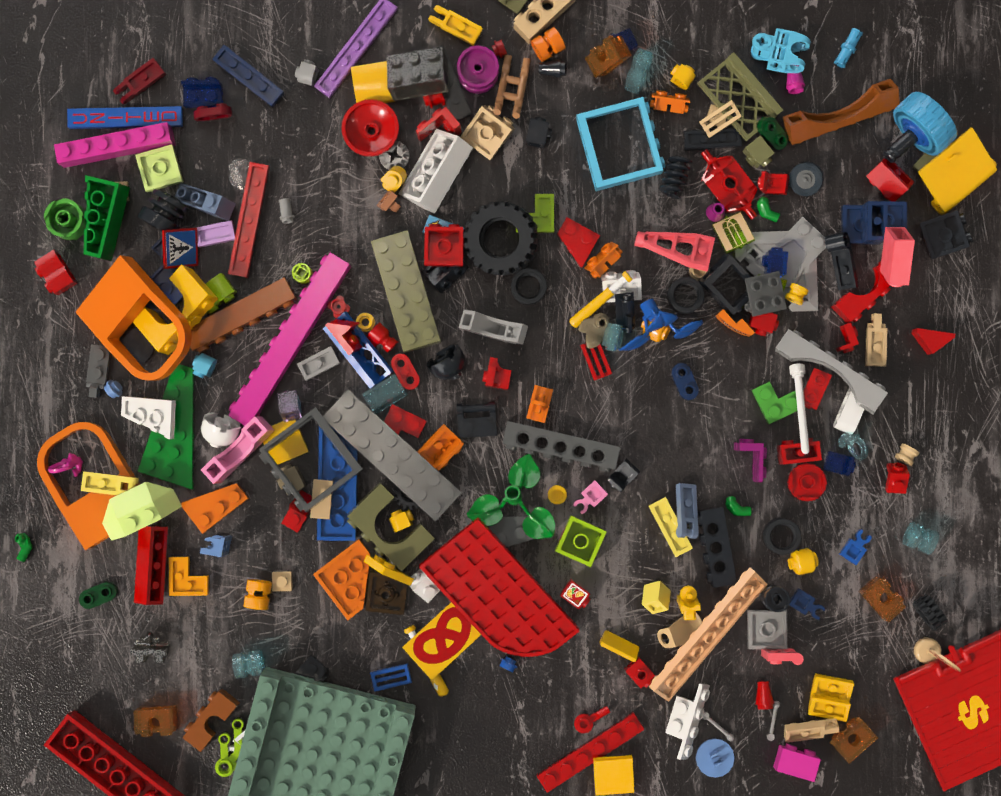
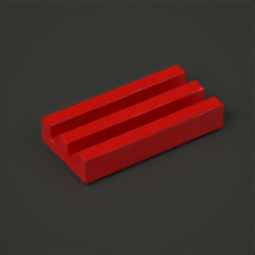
M586 343L580 345L594 381L612 374L601 344L597 346V349L605 366V373H603L594 348L590 349L600 374L597 376L587 353Z

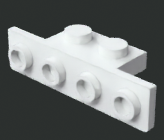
M699 684L694 701L682 696H676L666 733L682 739L677 756L679 760L688 759L693 752V740L698 735L699 720L704 715L703 707L710 695V685Z

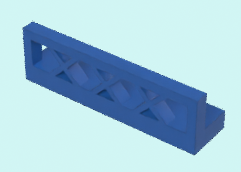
M347 311L337 318L339 320L354 321ZM326 326L323 328L370 389L378 385L393 372L358 326L351 333L359 336L362 348L351 355L346 353ZM364 350H370L372 360L366 359ZM376 365H381L386 371L382 376L377 373Z

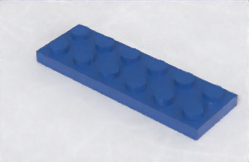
M319 427L318 480L334 481L333 484H335L351 472L352 469ZM331 427L358 462V450ZM357 475L332 493L330 519H317V540L356 541V529L347 522L349 519L347 514L357 505Z

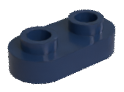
M684 363L675 365L672 368L671 375L679 395L685 400L694 399L698 395L699 389L690 367ZM680 369L685 371L684 376L679 375L678 371ZM687 387L692 388L691 394L686 392Z

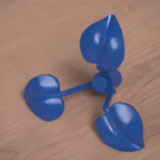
M649 299L640 305L645 315L642 317L645 333L634 338L624 347L618 348V350L629 351L637 349L650 340L649 332L657 331L668 325L676 333L673 337L681 339L694 333L704 322L703 320L694 321L681 329H677L672 323L678 319V316L662 312L661 309H658L654 299Z

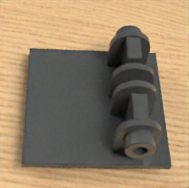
M779 271L745 278L749 301L745 304V310L752 313V317L787 309Z

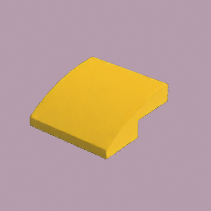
M388 61L351 67L356 103L369 99L384 103L395 102Z
M815 673L808 715L847 722L851 707L850 698L854 687L853 680Z

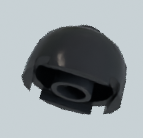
M454 344L445 347L436 353L438 357L435 360L431 358L427 362L429 371L441 380H455L459 378L466 363L465 355L458 344L456 347Z

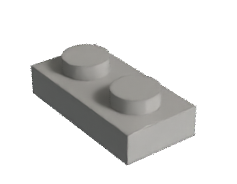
M332 346L297 363L305 381L340 364Z

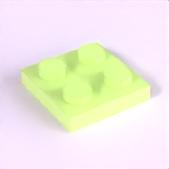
M172 144L135 155L146 192H151L153 188L158 190L184 182Z

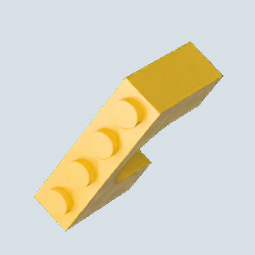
M181 264L169 279L183 295L184 308L182 314L192 329L201 321L205 313L214 306L218 297L193 269ZM144 307L133 323L158 352L169 355L176 349L178 344V332L174 323L166 324L156 311Z

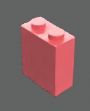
M885 227L880 272L888 284L893 287L909 285L915 240L905 227Z

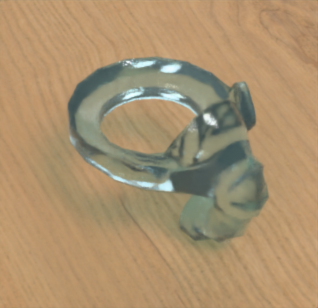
M845 433L838 439L839 447L843 448L847 444L849 452L856 459L863 460L868 456L867 446L860 438V434ZM855 442L861 448L860 456L855 453L853 447Z

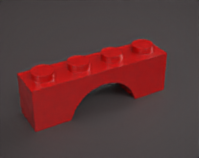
M881 261L872 268L875 275V283L868 294L855 295L848 292L831 306L846 324L858 321L863 316L861 312L867 308L869 310L877 303L875 299L879 295L883 297L891 290L889 288L890 285L880 272Z

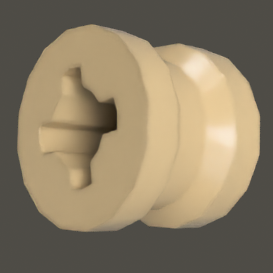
M902 443L900 446L901 450L899 453H896L895 458L906 465L912 466L914 463L913 459L919 455V452Z

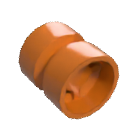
M555 27L544 32V36L539 35L530 41L535 54L541 62L552 57V53L557 54L566 49L564 41Z

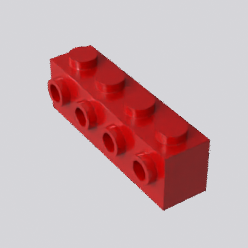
M148 525L138 530L134 603L143 605L163 604L168 527Z

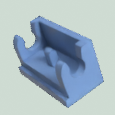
M215 535L205 538V541L212 542V546L201 548L200 553L217 557L229 555L232 536Z

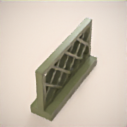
M734 52L697 83L718 109L725 105L718 100V94L729 95L728 102L732 100V95L742 96L741 105H736L738 109H741L742 117L733 122L732 125L745 141H748L758 132L756 128L759 122L757 120V111L765 112L768 117L774 119L783 111L780 105ZM724 66L730 71V78L720 77V70ZM708 79L716 80V89H709L704 83ZM719 81L729 82V91L719 90ZM733 82L742 85V92L732 91ZM745 97H752L754 99V107L744 106ZM727 109L722 111L723 115L728 112ZM744 110H753L754 120L744 119ZM732 115L727 117L728 121L733 118ZM743 123L753 124V131L750 134L744 131Z

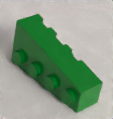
M85 175V182L87 183L85 200H87L86 211H84V219H86L84 254L112 261L130 187Z

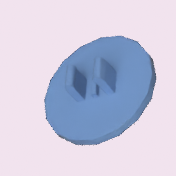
M708 739L697 749V766L702 773L709 777L724 776L733 767V750L728 743L721 739Z

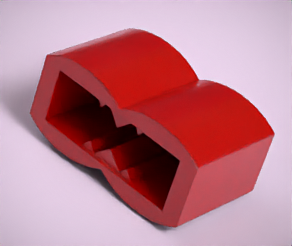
M52 250L34 262L36 265L35 271L41 278L44 277L46 281L45 287L51 294L54 293L59 296L78 284L58 251Z

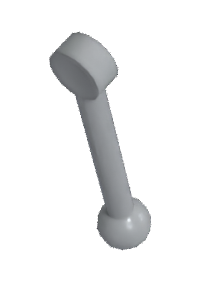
M774 701L775 704H773L774 710L770 732L766 735L769 741H773L775 738L773 732L777 710L780 707L779 701Z
M704 712V715L702 717L704 720H708L725 736H727L728 741L734 740L733 734H729L727 731H725L719 724H717L712 718L709 717L708 712Z

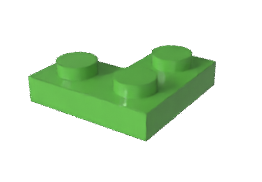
M770 382L751 390L767 424H771L797 411L796 391L778 398Z

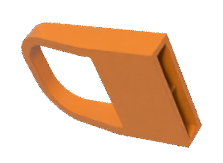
M120 255L76 311L77 315L108 351L132 375L142 380L157 381L168 377L185 358L191 346L192 333L185 316L139 264L129 256ZM150 300L174 323L178 332V344L175 351L160 369L152 373L146 371L119 340Z
M78 422L53 435L42 445L37 458V467L43 482L84 550H89L109 538L102 523L110 498L117 495L90 492L71 504L53 474L48 471V458L52 448L79 430H90L100 438L119 471L118 476H136L109 433L103 427L94 423ZM123 482L122 490H127L128 483Z

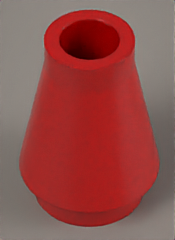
M769 681L757 682L755 705H757L758 710L773 709V704L775 703Z

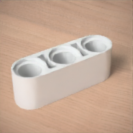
M850 388L845 395L833 427L852 435L857 428L864 409L856 404Z

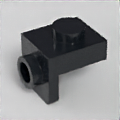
M626 458L611 473L607 480L612 488L622 492L640 471Z

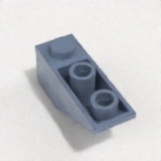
M180 183L175 195L184 205L229 221L236 204L223 196Z

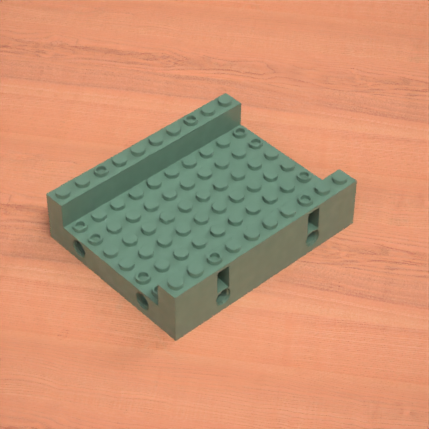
M265 667L259 677L228 796H393L414 720L416 705L324 681H314L312 678Z

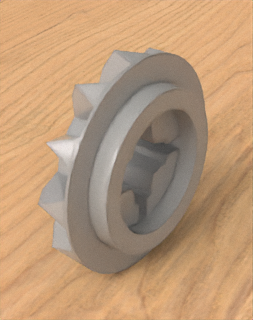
M396 141L391 149L379 155V159L383 167L388 170L393 166L404 168L409 161V151L406 145ZM397 148V155L401 158H394L391 163V156L388 153H393Z

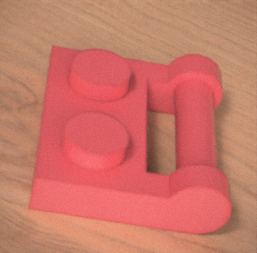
M792 648L761 649V656L770 661V664H782V661H792L795 665H800L804 660L803 656Z

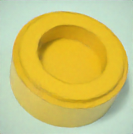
M560 485L552 486L548 491V499L553 504H562L567 498L566 490Z

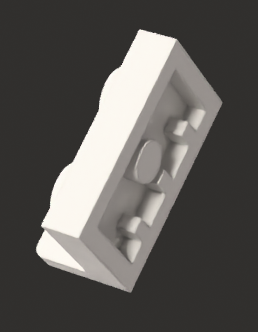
M627 270L633 280L626 282L605 303L615 302V294L632 291L634 292V300H642L639 272ZM607 272L602 275L603 291L623 276L622 273Z

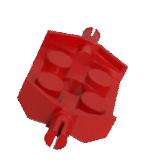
M708 149L703 151L701 155L707 161L708 166L701 181L705 182L717 200L724 205L725 213L743 210L751 220L754 219L757 214L751 208V202L757 192V187L733 156L713 158ZM728 178L733 179L735 187L728 188L725 185V180Z

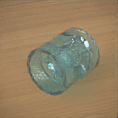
M911 522L904 533L902 543L913 549L917 547L918 551L930 555L938 543L939 532L929 528L924 530L922 525Z
M261 650L250 651L249 655L242 652L235 653L232 656L233 672L236 679L246 678L249 674L259 676L265 669Z

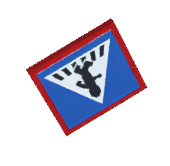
M197 228L162 230L163 269L179 268L181 264L187 267L198 266Z

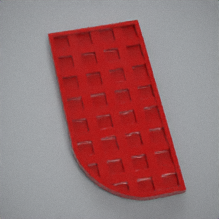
M479 517L419 565V568L489 644L502 652L521 657L544 655L558 649L580 632L579 627Z

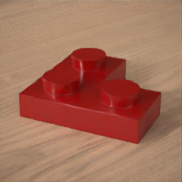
M393 404L384 420L398 435L403 430L419 438L427 422Z

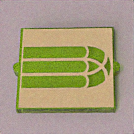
M741 212L730 217L725 216L723 220L712 224L726 254L738 248L742 249L743 246L755 241Z

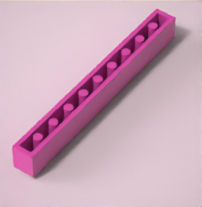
M331 252L328 256L324 255L320 262L322 266L318 272L315 271L310 278L311 283L308 288L305 287L302 290L299 303H295L289 312L291 314L289 319H285L279 328L281 330L279 335L272 338L269 344L271 346L267 353L264 352L259 360L261 364L257 369H253L249 376L251 380L247 386L244 385L239 391L241 396L237 402L234 401L229 407L228 411L230 413L228 416L245 426L255 416L260 415L324 312L328 302L332 299L350 270L351 265Z

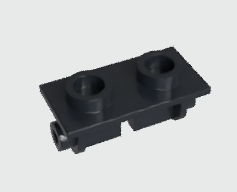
M634 292L615 294L617 331L625 330V333H632L635 328Z

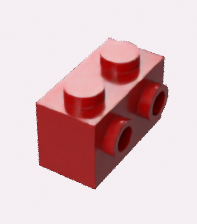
M885 158L866 175L869 182L876 186L887 200L893 202L914 184V181L895 162L890 163Z
M808 438L809 453L807 454L802 453L801 443H794L793 440L782 441V445H777L779 464L822 460L820 441H813V438Z

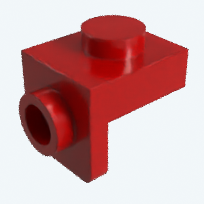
M762 171L761 176L758 178V187L764 194L787 195L788 174H769L766 171Z
M851 323L840 326L846 345L836 348L837 352L843 350V353L855 350L854 346L859 344L856 327L852 326Z
M899 462L887 463L886 492L906 494L910 476L906 464Z

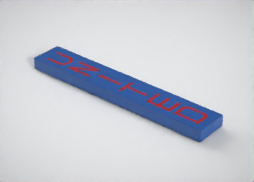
M181 106L67 109L69 129L140 128L165 122L171 127H183V108Z

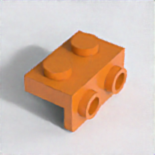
M443 424L417 452L439 471L448 464L453 455L461 451L464 443Z

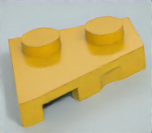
M366 555L363 562L382 575L411 586L414 579L394 569L395 565L385 561L386 559L378 555L374 557Z

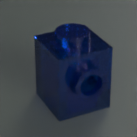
M776 247L768 250L762 256L764 274L779 271L780 277L787 275L788 252L783 251V248Z

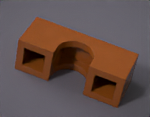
M224 689L218 692L214 691L208 698L210 703L207 707L202 706L197 712V720L194 723L191 721L184 729L186 734L183 736V739L200 752L205 749L216 734L209 727V717L218 716L226 721L240 704L238 700Z

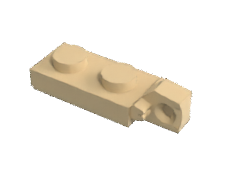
M874 313L871 314V323H867L865 366L886 367L887 328L886 324H882V314Z
M828 718L819 721L811 720L803 723H791L784 727V738L787 743L824 738L825 734L839 733L837 719Z

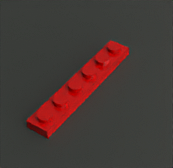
M249 163L228 270L229 275L248 278L270 168L269 165Z
M632 712L536 776L548 793L591 765L593 758L605 756L642 732L644 728L634 712Z

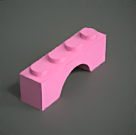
M255 416L241 429L239 437L226 450L214 456L201 471L213 484L222 483L275 430L262 416Z

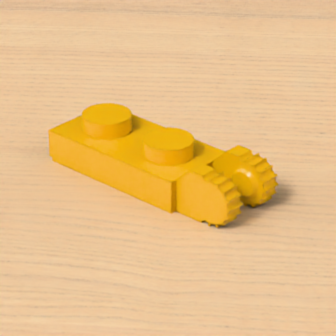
M436 5L434 10L438 14L445 16V19L442 21L430 15L428 20L446 32L474 46L483 28L451 10L448 11Z

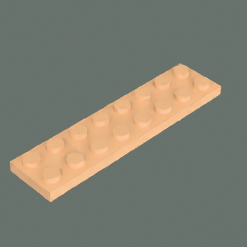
M749 567L747 571H744L738 582L729 588L727 595L715 605V609L711 614L703 619L700 627L692 632L690 639L678 649L673 659L665 664L662 672L654 677L649 687L669 702L768 584L752 568Z

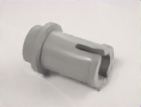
M280 199L281 216L279 218L283 224L292 223L295 216L292 214L291 199Z

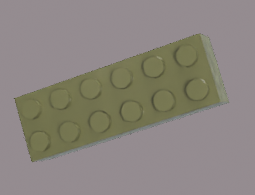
M408 230L371 241L403 352L407 353L441 343Z

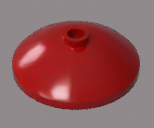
M372 99L360 101L350 107L343 118V138L348 147L359 155L366 157L379 156L391 149L398 138L399 122L391 107L384 102ZM375 129V133L369 134V130Z

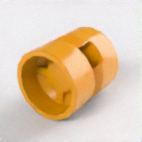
M247 579L246 591L248 594L245 595L243 606L256 610H268L270 598L267 596L271 593L272 582ZM262 591V595L254 594V592Z

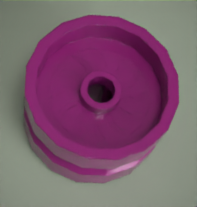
M478 45L469 47L462 52L457 62L458 79L462 87L471 93L481 94L488 92L495 86L499 76V64L493 51Z

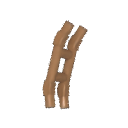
M505 55L493 113L495 115L501 114L504 99L515 101L512 116L518 119L522 109L531 59L523 58L519 78L509 76L512 56ZM507 83L518 85L517 94L505 92Z

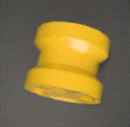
M791 283L790 291L786 293L785 298L792 303L802 305L804 302L803 298L809 291L801 285Z

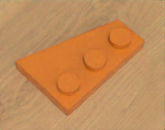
M236 483L184 501L181 505L200 532L204 534L248 500L249 497L240 485Z

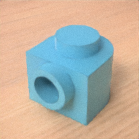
M204 353L196 355L192 363V369L194 370L192 374L200 378H204V376L210 378L217 360Z

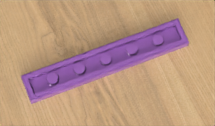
M379 0L314 87L328 98H331L351 72V67H354L396 13L398 7L389 0Z

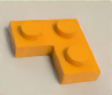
M190 556L169 557V596L209 595V575L190 576Z

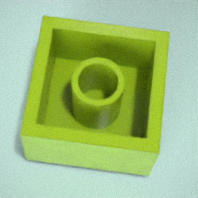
M570 515L555 551L591 567L607 531Z

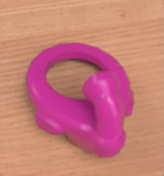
M69 453L68 459H62V461L49 466L48 471L49 473H60L76 466V469H73L72 472L74 477H77L81 473L83 461L75 454Z

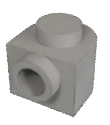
M304 59V62L301 61L300 66H297L295 77L300 83L314 86L319 69L315 66L314 62Z

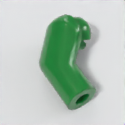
M760 197L757 201L760 216L777 222L780 213L770 209L767 197Z
M734 496L726 498V508L732 515L751 516L750 506H740Z
M18 533L15 536V542L19 544L21 550L16 559L25 562L32 550V544L27 534Z

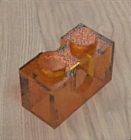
M611 35L603 40L601 47L598 45L592 48L590 54L585 57V60L594 77L597 78L609 74L632 55L622 36L613 37Z
M875 576L858 592L884 621L890 622L906 608L902 603L904 599L897 592L893 594L889 589L891 584L884 577L881 579ZM883 593H886L888 599L882 603L880 597Z
M177 705L139 707L134 710L135 734H141V737H150L156 732H160V736H169L178 729ZM157 718L160 726H154L152 719Z
M859 717L851 719L846 724L848 728L843 732L835 733L832 736L833 740L829 742L849 764L878 739ZM852 734H855V735H856L855 741L852 742V743H849V742H848L849 736L852 735Z

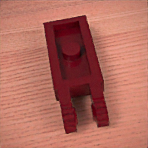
M152 58L123 79V82L114 88L113 92L115 95H118L129 87L131 91L120 99V102L124 105L165 76L166 73L158 62Z

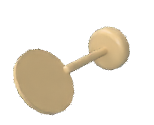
M924 637L916 642L914 655L919 662L926 664L938 658L954 670L961 671L959 667L941 655L942 649L936 640Z

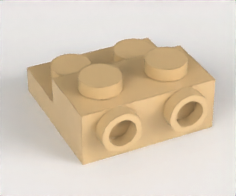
M484 105L481 106L460 138L486 158L492 160L515 128L512 126L513 122L509 118L504 116L502 119L499 115H495L493 113V106L488 105L487 107Z

